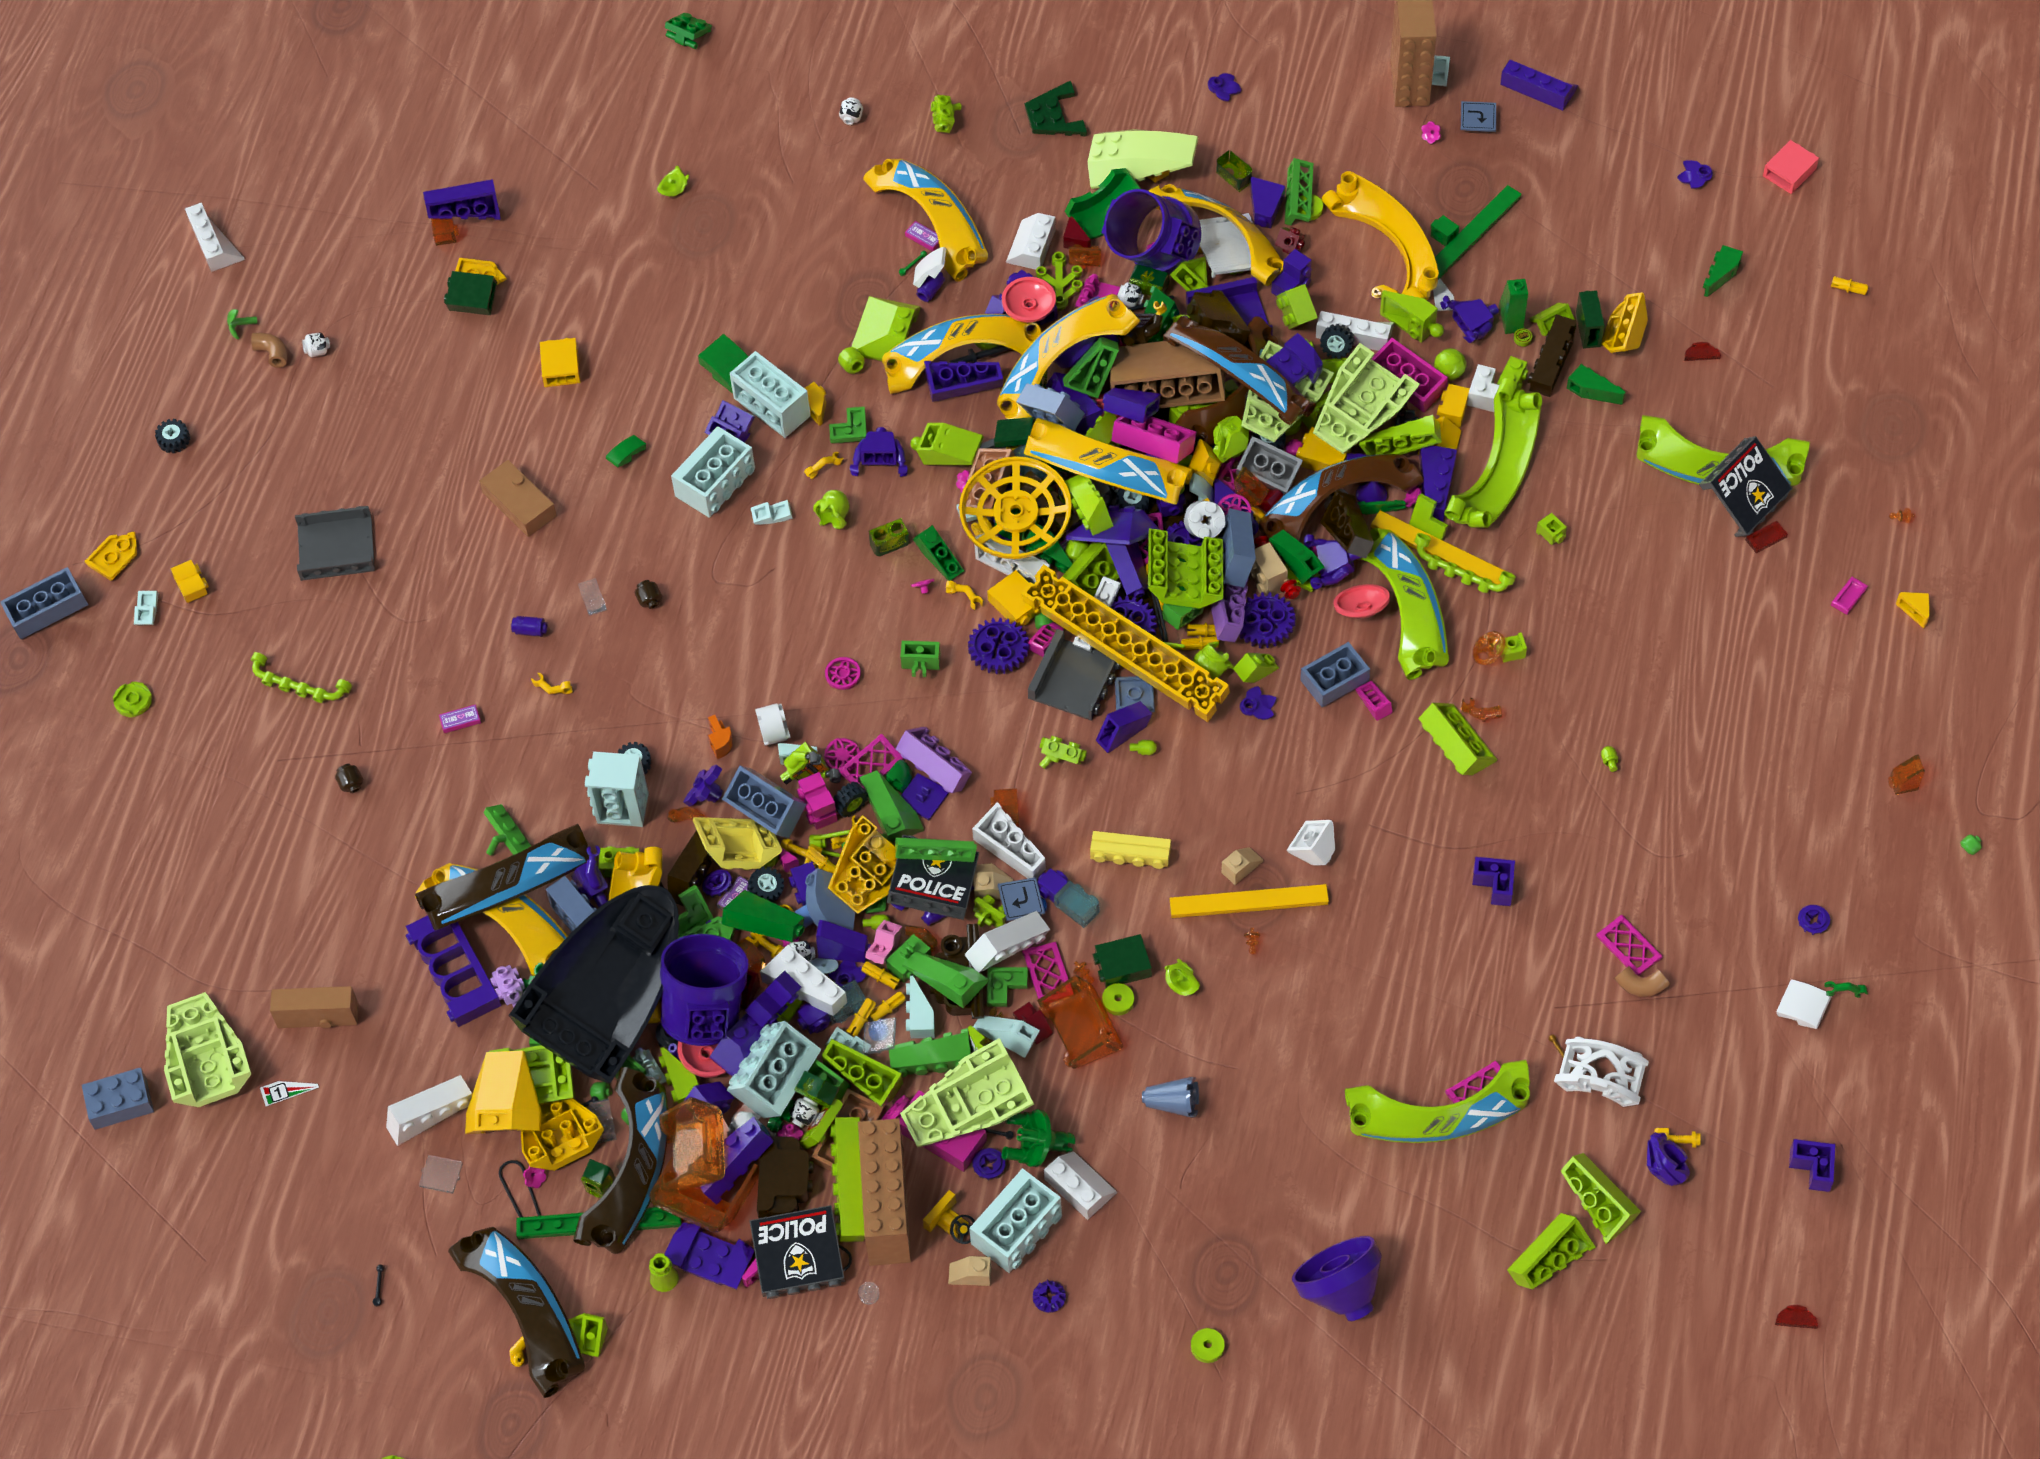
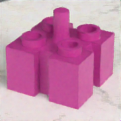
M820 772L799 780L797 793L799 799L807 804L803 811H807L806 817L809 824H813L816 830L837 822L835 802L829 790H827Z

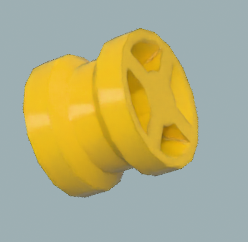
M983 517L986 527L991 530L993 527L990 521ZM974 522L971 524L975 536L984 534L979 523Z

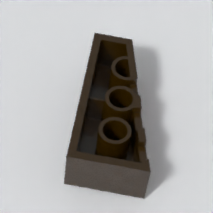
M1556 314L1551 329L1546 336L1545 345H1542L1540 350V358H1537L1535 361V371L1529 375V391L1537 392L1547 397L1551 396L1574 342L1576 320Z

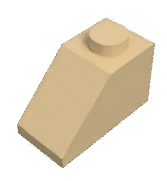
M1250 847L1238 849L1222 861L1221 873L1236 885L1263 862V859Z
M969 1256L950 1263L948 1284L990 1286V1257Z

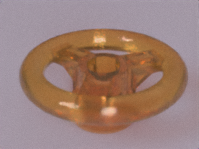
M1491 631L1479 637L1473 647L1472 655L1474 661L1480 665H1489L1495 662L1504 651V636L1499 632ZM1499 640V648L1494 654V645ZM1485 652L1489 658L1485 660L1480 659L1478 653Z

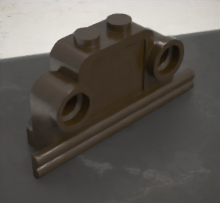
M1212 290L1211 293L1195 292L1187 306V314L1192 320L1202 326L1217 330L1245 346L1251 330L1221 290Z
M978 924L966 925L967 937L945 936L941 941L942 953H937L934 957L974 969L965 953L979 939ZM930 986V994H935L937 1003L945 1004V1009L950 1015H972V1019L984 1018L982 989L962 1008Z
M769 1132L774 1141L760 1156L757 1196L758 1219L799 1211L798 1204L805 1203L809 1198V1192H813V1180H810V1173L814 1174V1161H810L809 1154L802 1150L799 1141L794 1137H776V1132Z

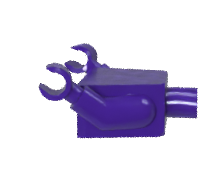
M1444 296L1443 301L1440 302L1443 310L1448 307L1453 309L1452 318L1466 337L1463 338L1468 343L1484 338L1492 329L1493 316L1499 313L1498 307L1495 304L1487 307L1481 299L1450 301L1449 296Z
M878 427L876 431L867 432L866 437L855 448L853 464L850 465V471L853 476H858V466L861 461L862 465H897L898 462V474H900V477L906 476L908 473L907 465H905L904 449L900 441L894 438L893 432H887L884 427Z
M1310 534L1304 538V545L1307 548L1316 546L1318 559L1324 566L1320 571L1322 578H1310L1311 586L1314 589H1319L1322 585L1337 584L1354 572L1353 560L1362 558L1347 553L1336 540L1319 538L1316 540Z
M595 846L596 854H592L591 847H588L587 854L589 855V860H587V863L576 868L571 877L581 893L585 894L589 901L594 899L600 908L608 901L604 894L608 885L597 866L596 856L600 854V848Z

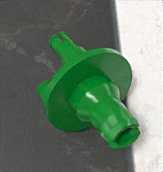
M1036 1109L1032 1112L1018 1113L1005 1120L1006 1124L1021 1125L1023 1128H1019L1017 1134H1022L1017 1136V1140L1021 1141V1148L1005 1146L1002 1149L1003 1160H1014L1029 1167H1038L1043 1163L1049 1151L1066 1153L1073 1151L1072 1148L1068 1147V1143L1075 1144V1136L1069 1132L1052 1130L1050 1119L1043 1110Z

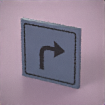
M1461 101L1460 130L1496 132V103Z
M1036 877L998 884L1006 922L1016 920L1035 911L1040 915H1045Z

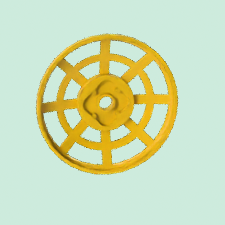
M1017 456L992 461L976 471L966 483L959 504L960 520L968 538L983 551L1006 559H1021L1035 556L1054 545L1065 532L1071 518L1072 509L1068 487L1063 478L1053 468L1039 460ZM1020 465L1036 468L1045 472L1048 476L1042 483L1032 478L1020 476ZM1012 466V476L1002 478L993 484L984 477L989 472L998 468ZM1053 481L1062 490L1066 505L1055 507L1053 498L1047 490V487ZM979 482L986 490L982 493L977 508L966 507L969 493L974 485ZM1012 483V490L1000 494L996 490L1002 485ZM1020 483L1032 485L1036 489L1029 494L1026 491L1020 490ZM1042 493L1048 501V508H1038L1036 499ZM991 494L996 499L993 509H983L987 497ZM1018 508L1021 512L1014 515L1011 513V510ZM1066 512L1064 523L1059 533L1053 538L1047 534V531L1053 523L1055 514ZM966 514L977 516L979 526L985 533L978 539L973 536L968 527ZM1049 515L1043 529L1035 525L1038 516ZM983 516L994 517L997 525L989 530L984 523ZM1028 529L1036 534L1029 539L1019 541L1020 533ZM1002 530L1012 533V541L1003 540L995 535ZM1040 538L1047 542L1046 545L1034 551L1019 554V546L1031 544ZM991 539L1001 545L1012 546L1011 554L991 550L982 544Z

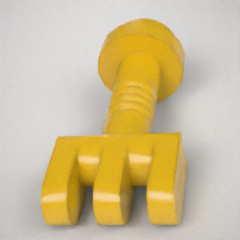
M789 838L781 841L780 846L786 851L806 857L807 849L794 845L793 841ZM813 844L808 846V849L813 847L819 853H822L823 848ZM806 857L804 864L812 862Z
M751 932L750 935L754 940L749 936L745 938V941L754 949L762 945L772 953V958L784 949L782 945L776 947L766 939L768 936Z
M1656 1128L1654 1130L1656 1133H1665L1667 1140L1674 1143L1692 1144V1148L1700 1146V1133H1696V1131H1692V1135L1676 1136L1669 1135V1128Z

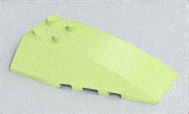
M1138 129L1094 134L1088 157L1091 189L1099 188L1098 185L1106 179L1112 169L1126 168L1134 180L1142 181L1145 180V177L1153 174L1156 177L1162 175V172L1167 170L1173 172L1193 166L1198 136Z
M1268 341L1259 357L1267 361L1283 347ZM1322 368V372L1314 384L1309 376H1306L1294 387L1301 394L1317 403L1334 373ZM1249 390L1241 426L1275 442L1303 414L1299 415L1292 425H1288L1279 418V412Z
M1361 343L1357 345L1339 368L1313 431V434L1342 454L1397 414L1420 385L1408 375L1404 374L1400 379L1372 360L1374 352Z
M206 992L168 1005L166 1065H164V1072L173 1102L201 1107L237 1094L251 1075L244 1047Z
M1000 1038L964 1057L958 1062V1066L944 1074L945 1077L937 1084L934 1083L925 1095H920L900 1113L917 1147L1000 1124L1034 1105L1029 1091Z

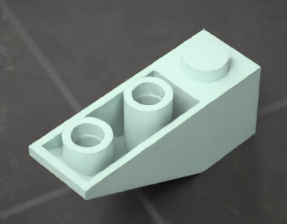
M910 976V983H906V995H910V1001H906V1013H910V1019H906V1031H910L911 1039L935 1038L934 1011L915 978Z
M985 1015L984 1018L978 1019L973 1026L979 1033L993 1041L1000 1038L1004 1047L1024 1058L1040 1031L1021 1020Z

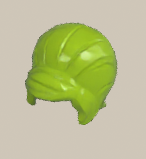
M827 491L823 498L818 500L813 506V511L821 520L819 525L825 526L831 522L835 529H843L847 524L844 518L849 511V501L842 491Z
M1218 641L1208 643L1193 658V662L1210 672L1211 679L1220 677L1227 669L1234 668V665L1228 660V653L1224 654L1222 651H1216L1215 647L1219 644Z

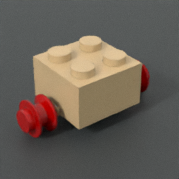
M1258 536L1254 539L1256 559L1249 577L1257 583L1259 593L1263 592L1267 596L1271 592L1272 597H1274L1277 593L1286 592L1284 594L1286 599L1298 597L1301 587L1296 586L1297 581L1295 579H1287L1288 570L1274 550L1271 542H1268L1269 538L1267 536Z

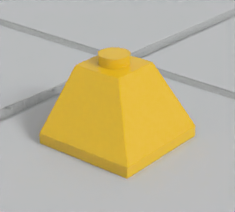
M1199 439L1188 467L1192 468L1193 473L1204 478L1213 487L1222 462L1213 452V448L1202 439Z

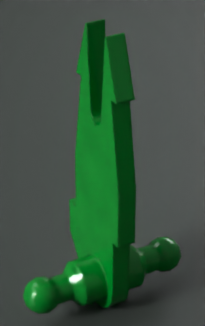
M1401 500L1357 502L1362 514L1365 515L1378 514L1379 511L1388 512L1406 508L1404 505L1406 502Z

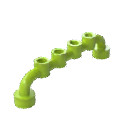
M1417 533L1414 540L1417 544V552L1423 560L1428 562V568L1437 570L1438 567L1445 569L1444 575L1454 578L1456 574L1462 577L1461 582L1465 585H1471L1472 582L1478 584V590L1483 593H1488L1489 590L1500 592L1505 590L1508 585H1513L1516 576L1510 572L1502 571L1499 577L1501 584L1497 585L1488 578H1481L1470 570L1459 568L1455 563L1443 561L1437 555L1426 553L1424 547L1429 546L1431 538L1426 534Z
M254 652L251 657L253 673L262 679L261 682L264 685L272 687L273 683L279 684L278 688L284 692H289L290 688L296 690L295 693L303 698L307 694L313 695L312 699L318 703H323L324 699L338 700L344 693H349L352 688L350 682L339 679L335 686L338 690L335 693H329L322 688H313L306 683H298L288 677L282 678L269 671L263 672L260 670V666H265L268 658L258 652Z

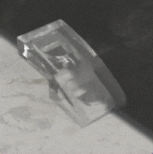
M596 578L578 583L589 616L607 610Z
M609 1098L590 1102V1111L596 1114L604 1128L597 1144L616 1140Z

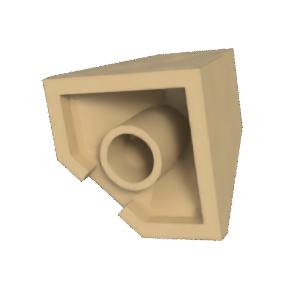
M992 863L976 865L973 878L975 899L977 897L982 899L987 894L994 900L1001 899L998 884L1012 882L1013 879Z

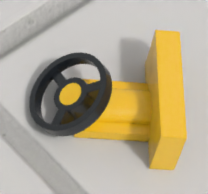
M949 1190L923 1219L924 1228L931 1232L937 1225L951 1235L957 1243L968 1244L971 1242L970 1239L965 1242L962 1241L972 1225H969L962 1217L969 1218L972 1223L975 1220L969 1215H958L951 1210L957 1202L956 1194Z

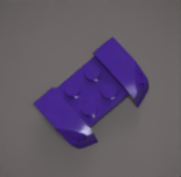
M1299 333L1289 339L1281 350L1266 361L1293 386L1306 376H1309L1314 384L1323 368V363L1315 349Z
M682 1223L673 1235L664 1255L671 1260L673 1265L678 1266L685 1272L720 1286L726 1285L737 1290L755 1251L754 1248L740 1239L733 1245L705 1234L703 1231L706 1226L703 1224Z

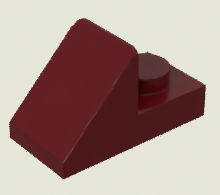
M1030 1002L1013 1012L1016 1020L1024 1021L1040 1030L1034 1041L1036 1045L1053 1034L1041 1010L1036 1011Z

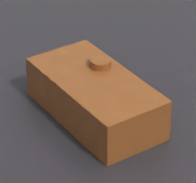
M506 460L479 480L482 493L527 537L557 516L554 503L509 460Z
M352 986L272 989L270 1012L278 1028H330L331 1026L357 1025L359 1003Z

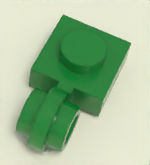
M791 1099L781 1116L769 1119L767 1127L770 1128L771 1132H778L782 1129L784 1123L782 1119L790 1123L792 1119L790 1110L796 1101Z

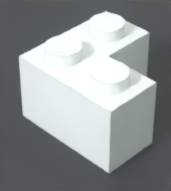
M1478 364L1468 393L1467 406L1494 412V397L1499 385L1494 384L1495 368Z

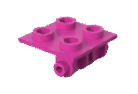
M1092 274L1088 279L1086 278L1075 307L1083 306L1096 296L1102 298L1110 294L1118 295L1120 287L1099 282L1098 276Z

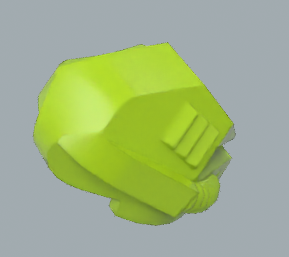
M1238 416L1226 417L1217 423L1218 426L1214 428L1213 436L1216 446L1213 452L1222 463L1231 457L1236 458L1240 456L1247 448L1249 429L1241 426L1242 420Z

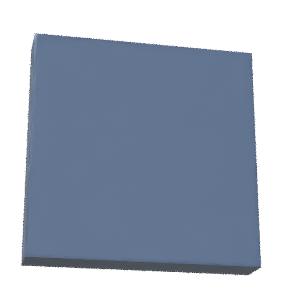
M1138 676L1115 677L1116 710L1141 701L1150 712H1154L1153 686Z

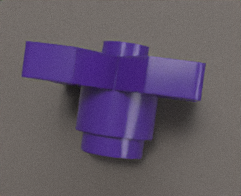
M713 765L708 771L705 769L700 771L693 783L694 787L688 792L683 803L689 807L694 805L697 800L700 802L707 800L708 802L712 801L715 803L723 792L720 786L714 782L720 775L722 768L718 765Z

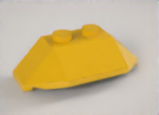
M1643 292L1626 295L1624 301L1610 315L1601 343L1610 353L1628 351L1640 347L1648 321Z

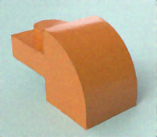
M712 715L708 717L713 733L709 734L708 737L710 746L718 760L729 753L733 741L730 727L725 728L721 720L718 721L716 716Z

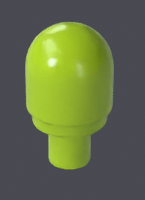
M1152 740L1130 743V751H1138V754L1153 755L1157 750V745Z
M1611 746L1604 747L1601 751L1603 763L1609 766L1611 772H1614L1618 769L1616 765L1618 763L1617 752Z
M887 915L871 916V919H863V927H871L872 930H876L883 920L891 921Z

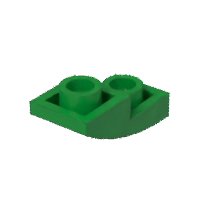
M632 435L615 446L606 455V459L618 468L631 462L632 455L646 450V443L637 436Z

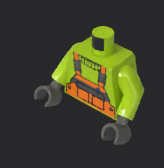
M806 742L784 760L783 763L787 771L780 775L786 785L794 779L799 781L820 772L822 778L830 777L829 780L832 783H839L841 780L839 771L835 768L829 771L822 756Z

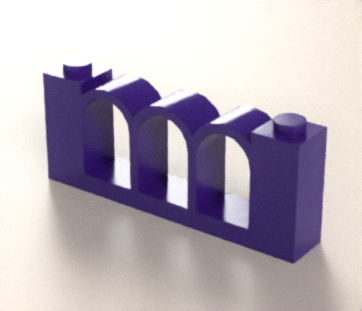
M427 915L406 926L408 934L405 936L409 944H414L415 948L419 950L422 960L425 964L429 965L433 981L436 985L440 986L443 999L449 1008V1011L446 1013L451 1022L455 1021L457 1026L460 1027L501 1006L497 993L458 922L434 930ZM451 933L454 934L458 942L435 954L425 952L428 945ZM463 954L469 962V965L449 975L436 974L440 966ZM474 976L477 977L481 984L480 987L462 996L451 997L448 995L451 988Z

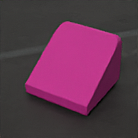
M782 848L779 859L784 871L788 873L791 872V868L799 866V861L795 856Z

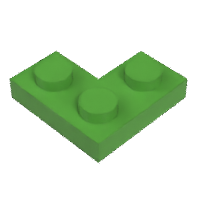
M865 407L847 408V423L829 424L831 443L861 441L866 437Z
M696 885L678 895L686 909V912L679 915L678 937L699 925L703 926L707 921L713 919Z
M989 967L987 974L989 979L987 983V1007H1007V989H1027L1028 968Z

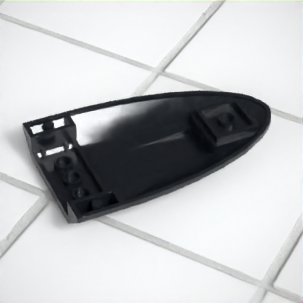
M639 886L607 901L589 915L553 952L508 1015L521 1032L588 1077L610 1084L642 1035L663 992V985L660 980L661 956L664 949L671 942L678 939L679 930L678 908L671 893L661 886Z

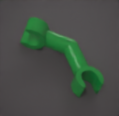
M1832 981L1825 983V987L1833 988L1831 991H1826L1827 996H1834L1836 992L1847 990L1853 992L1857 998H1861L1860 993L1868 994L1866 985H1855L1850 982L1835 984Z

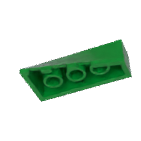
M1154 286L1150 290V293H1152L1150 300H1146L1143 306L1146 308L1144 314L1157 313L1153 307L1155 301H1158L1160 306L1163 301L1167 311L1161 315L1163 319L1160 332L1154 335L1147 343L1163 341V335L1173 324V317L1180 313L1175 301Z

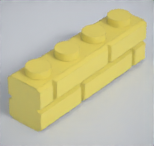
M1093 831L1090 859H1094L1096 862L1113 861L1119 865L1133 863V865L1138 867L1152 865L1154 868L1162 869L1169 865L1171 839Z

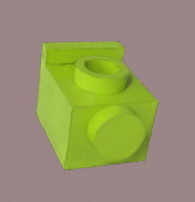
M1550 513L1538 522L1536 533L1543 536L1551 545L1555 542L1560 544L1566 537L1567 527L1553 513Z
M1522 632L1516 636L1499 639L1496 650L1498 656L1502 657L1503 663L1526 658L1527 646Z

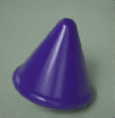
M1367 481L1357 488L1356 498L1358 502L1365 501V503L1386 501L1387 491L1379 482Z

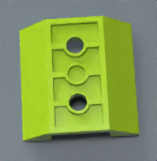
M1149 528L1148 589L1165 604L1200 609L1222 600L1223 539L1204 537L1201 546L1168 541V531ZM1178 558H1182L1186 562H1181ZM1178 586H1183L1186 591H1181Z

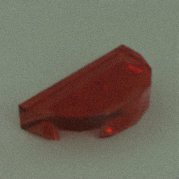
M1697 342L1693 343L1685 351L1684 361L1720 359L1721 354L1717 348L1715 349L1709 345L1710 343Z
M1789 1305L1781 1310L1776 1317L1775 1325L1818 1328L1817 1318L1804 1306Z

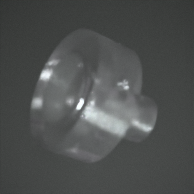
M865 1282L859 1287V1298L864 1304H874L877 1302L880 1293L875 1283Z

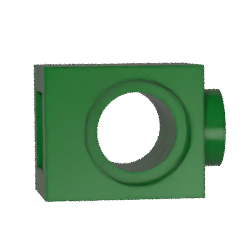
M1444 215L1439 219H1435L1431 224L1430 236L1444 246L1459 234V226Z

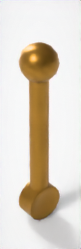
M1550 1035L1548 1037L1549 1041L1553 1042L1562 1058H1564V1052L1557 1043L1556 1036Z

